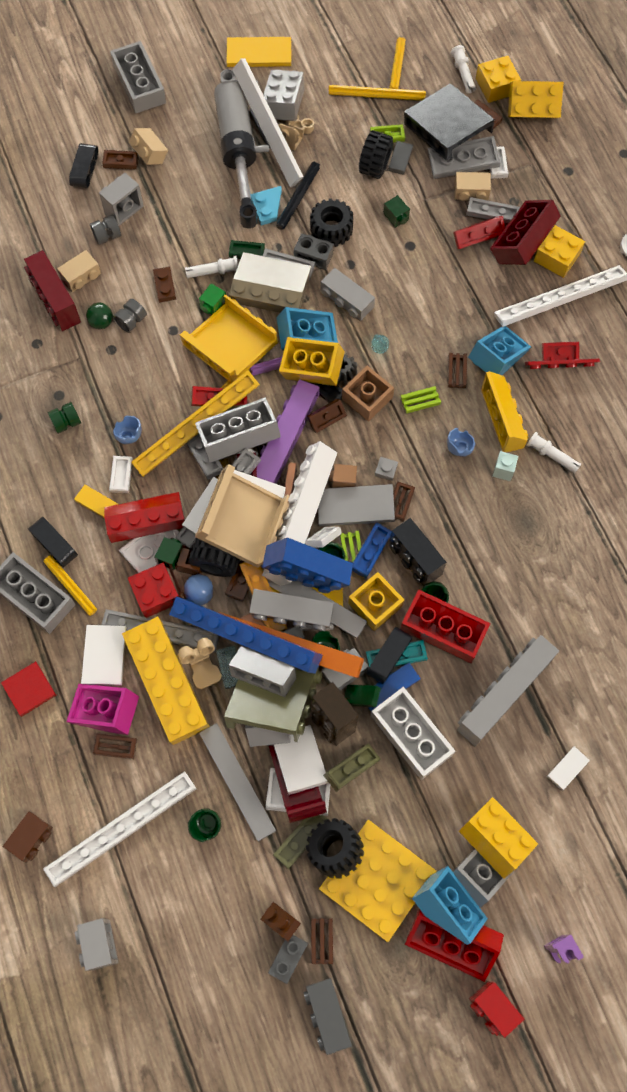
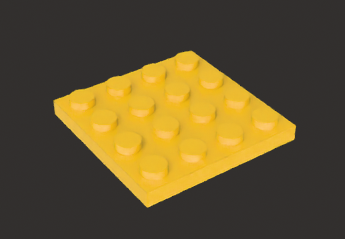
M367 820L358 833L364 845L361 848L364 851V856H360L361 864H357L355 866L357 869L355 871L351 870L349 872L350 875L347 877L344 874L339 879L335 876L333 878L327 877L319 890L388 943L415 904L412 898L427 879L436 873V870L370 820Z

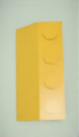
M490 371L486 372L481 391L502 451L507 453L523 449L529 438L527 431L522 426V416L516 410V400L511 396V386L509 382H506L505 376Z

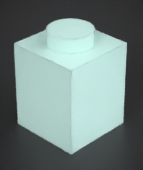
M500 451L492 477L511 481L518 456Z

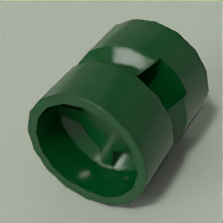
M72 402L64 404L62 410L55 408L47 412L58 434L66 431L68 425L75 427L81 424Z

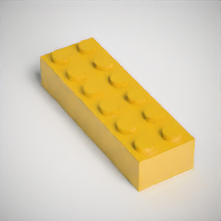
M155 617L122 633L169 742L175 745L209 728V723L161 619Z

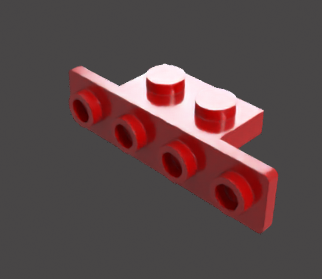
M579 341L542 343V361L525 362V366H530V369H541V365H548V368H559V364H566V368L577 367V364L583 363V367L595 366V363L600 362V359H580Z

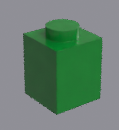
M210 284L199 298L201 310L206 314H214L225 304L224 296L226 292Z

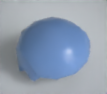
M125 416L122 422H116L113 429L115 439L122 444L136 442L142 433L140 421L135 416Z
M455 428L449 432L447 437L448 450L456 456H468L475 447L474 437L468 431L460 432L458 428Z
M201 574L190 576L184 585L186 599L199 605L208 603L213 597L211 580Z

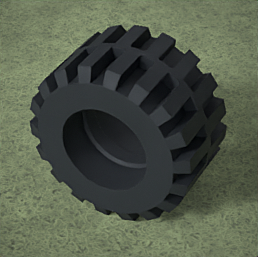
M374 130L368 134L360 155L359 173L377 179L383 176L392 152V136Z
M332 198L328 199V201L324 199L321 203L318 202L312 208V213H310L311 235L320 240H327L333 243L335 247H338L339 244H345V240L348 241L353 232L354 217L350 206H346L344 201L340 202L339 199L332 200ZM335 221L338 222V224L328 225L325 222Z
M195 538L189 558V563L199 567L202 572L219 577L234 576L240 561L239 558L198 538Z
M333 818L331 822L329 819H326L324 824H317L318 828L316 830H311L312 836L307 838L309 843L306 845V850L309 852L307 856L311 860L310 862L329 878L335 876L339 879L342 878L343 874L347 877L350 875L349 872L351 870L355 871L357 869L355 866L362 862L360 856H364V851L361 849L364 847L358 833L344 820L339 821L337 818ZM343 840L341 851L335 856L327 857L330 845L335 841Z

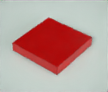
M36 661L1 682L21 717L56 696Z

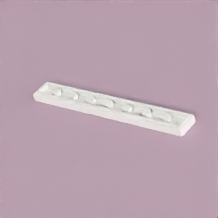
M240 59L232 70L289 186L294 187L303 178V175L246 59Z
M619 265L494 312V317L504 327L627 280V273Z
M185 771L46 866L43 870L52 885L57 887L195 791L196 787Z

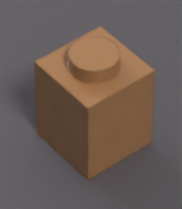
M335 464L334 470L330 472L329 479L330 482H333V488L355 487L357 466Z

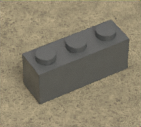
M328 978L306 986L307 991L303 993L307 1006L312 1005L314 1014L310 1015L313 1027H318L321 1036L317 1037L320 1050H325L326 1055L352 1047L332 979Z

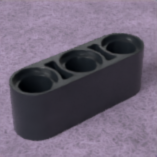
M79 144L69 176L70 186L89 188L98 159L99 149L97 145Z
M43 516L28 528L30 533L63 568L78 556L71 545Z
M395 627L371 663L366 674L384 684L413 636Z

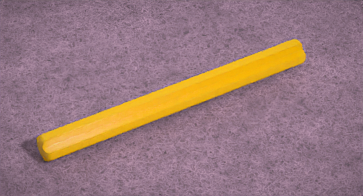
M329 85L328 91L329 95L419 101L426 98V91Z

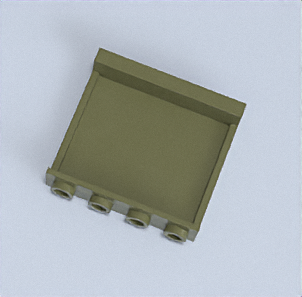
M319 666L316 674L295 667L296 680L285 697L238 679L224 715L226 727L235 729L236 723L291 734L294 737V742H298L299 736L303 735L305 730V718H308L311 712L310 703L312 696L317 692L316 685L320 684L322 679V672H319Z

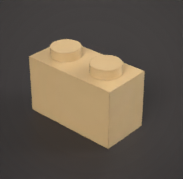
M134 128L129 143L146 165L163 164L168 149L151 128Z
M456 172L454 182L455 200L465 201L470 200V197L488 201L491 192L490 173Z
M87 250L57 268L60 278L72 292L82 288L86 283L96 279L101 274L98 263Z

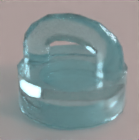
M375 334L371 342L373 351L376 353L386 352L389 348L388 338L384 335Z

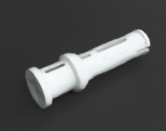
M459 45L451 50V55L455 59V67L460 71L466 93H472L471 88L475 91L476 86L468 67L469 59L465 56L464 46Z
M234 256L225 260L220 258L218 262L185 267L186 276L189 279L219 272L223 275L225 272L237 270L238 262L237 257Z
M537 432L533 434L526 445L539 451L540 455H547L574 474L581 466V463L552 446L550 440L546 441L538 436Z

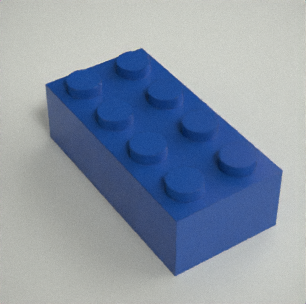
M287 537L266 545L262 568L269 570L271 574L283 575L289 581H299L305 587L317 588L321 593H330V591L341 590L343 587L350 586L353 563Z

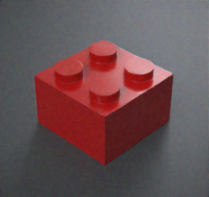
M164 562L128 577L140 609L146 618L171 608L176 596L179 597Z
M487 981L469 998L472 1002L470 1005L471 1009L478 1017H484L487 1021L484 1025L496 1037L501 1036L505 1038L525 1020L495 982Z

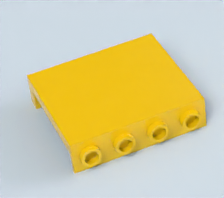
M225 295V304L191 334L184 330L180 337L184 347L232 383L278 344L277 332L273 327H268L261 318L252 315L249 309L243 308L234 298L231 299Z

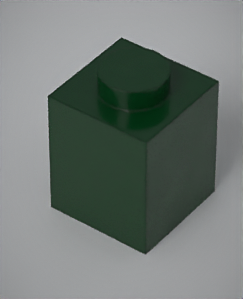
M397 195L384 203L383 214L396 228L409 220L410 208Z
M164 537L154 556L156 563L161 564L164 562L166 568L175 570L183 548L181 542L175 538L168 539Z

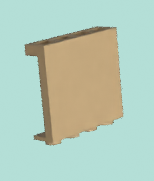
M228 464L220 473L195 537L258 568L263 565L266 545L272 544L277 540L275 535L283 524L282 516L289 507L287 502L290 496L286 495L284 498H281L233 473L235 467Z

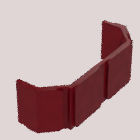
M268 745L289 823L327 813L326 804L321 797L319 786L288 795L274 745Z

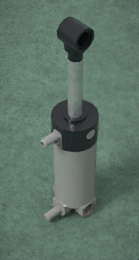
M225 69L220 74L221 83L214 90L222 158L228 168L236 169L242 204L240 206V223L244 228L251 229L257 225L258 220L257 209L251 201L246 168L256 161V153L268 152L269 145L255 146L247 99L233 70Z

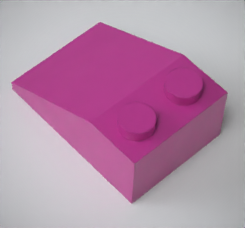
M78 684L66 722L105 732L128 735L139 696L127 688Z

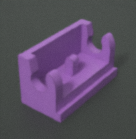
M571 934L561 935L544 945L545 949L549 950L557 963H561L557 953L565 963H569L571 959L580 960L584 957Z

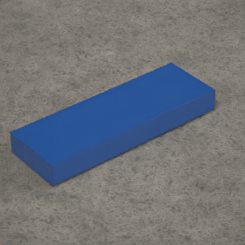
M377 522L374 524L353 561V572L365 579L368 577L391 536V530Z
M410 663L389 675L384 684L379 682L374 685L381 688L376 707L402 687L407 689L420 681L421 678ZM368 707V709L372 712L376 707Z

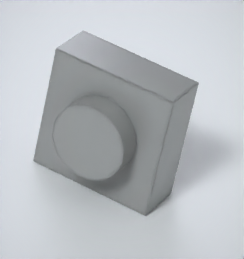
M380 457L375 476L393 481L398 462Z

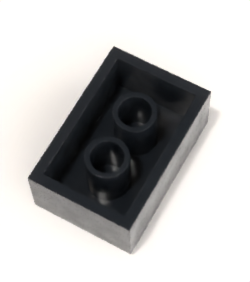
M411 518L392 530L389 547L395 555L398 554L402 559L401 563L403 566L411 570L413 578L418 584H422L424 587L426 583L432 582L443 575L447 562Z

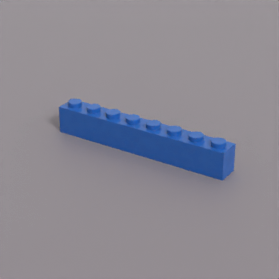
M177 596L169 613L173 617L309 673L316 674L323 656L303 646Z

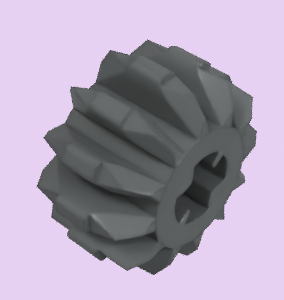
M346 353L341 368L344 369H340L337 384L340 381L346 384L347 380L351 381L357 375V362H354L353 357L348 358Z

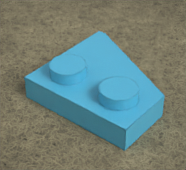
M278 186L250 194L252 204L257 209L260 225L276 222L282 187Z

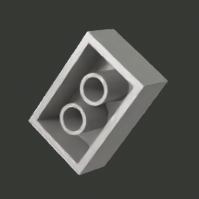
M271 70L264 91V98L275 119L296 121L305 89L304 72Z

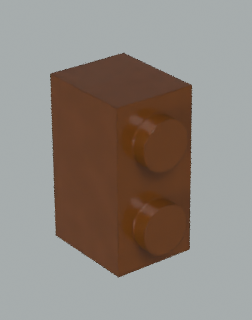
M28 811L2 847L21 861L27 863L36 857L41 843H45L50 838L53 827L34 813Z

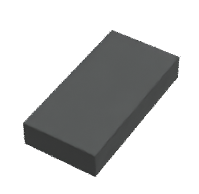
M397 141L388 171L402 175L405 174L413 150L412 144Z

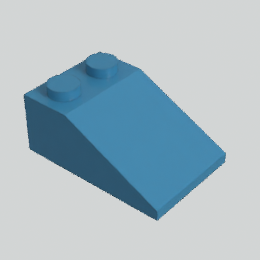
M285 307L276 317L281 350L285 349L287 337L338 343L334 317L331 312Z
M504 326L477 341L468 358L485 372L490 371L503 375L530 350L531 346L508 327Z
M448 866L432 874L412 898L427 918L467 945L472 942L488 919Z

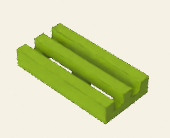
M403 124L370 127V132L374 130L392 136L393 143L397 141L405 142Z
M436 386L401 395V401L406 414L441 405L439 394L436 392ZM433 398L435 399V400H433V401H429V402H425V403H422V404H418V405H414V406L408 407V405H411V404L421 403V402H424V401H426V400H430V399H433Z
M359 531L340 534L341 546L345 551L346 561H348L345 539L349 540L352 563L356 558L352 538L356 539L358 553L361 549Z

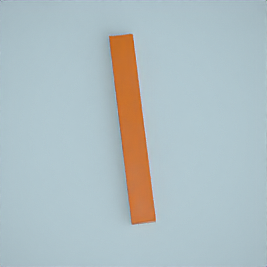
M219 612L322 654L319 666L356 678L359 677L364 658Z

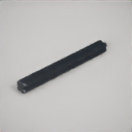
M313 161L278 219L276 223L277 228L281 230L286 228L319 171V163Z

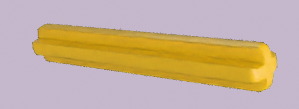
M404 37L397 38L390 89L399 88L406 41Z
M49 555L43 560L45 565L89 616L96 613L97 608L53 556Z

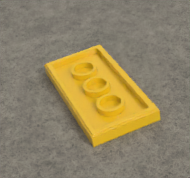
M227 37V67H235L240 59H246L249 67L291 66V37Z

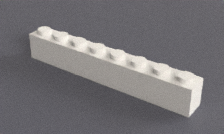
M321 441L310 445L306 450V458L300 466L299 477L294 482L295 488L288 500L289 507L282 516L283 524L276 532V542L287 537L303 544L307 540L337 455L336 451ZM264 569L262 576L279 586L292 582L283 575L269 573L267 569Z

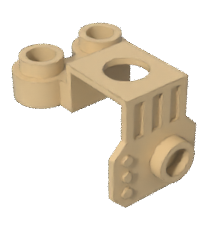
M298 114L296 121L286 120L287 125H278L289 148L294 151L303 139V134H310L314 130V121L310 118H305L301 121Z
M208 638L200 639L197 642L196 649L184 646L178 651L180 662L182 664L190 663L194 671L192 679L196 688L201 690L216 684L222 678L218 666L212 665L209 654L215 650V647Z

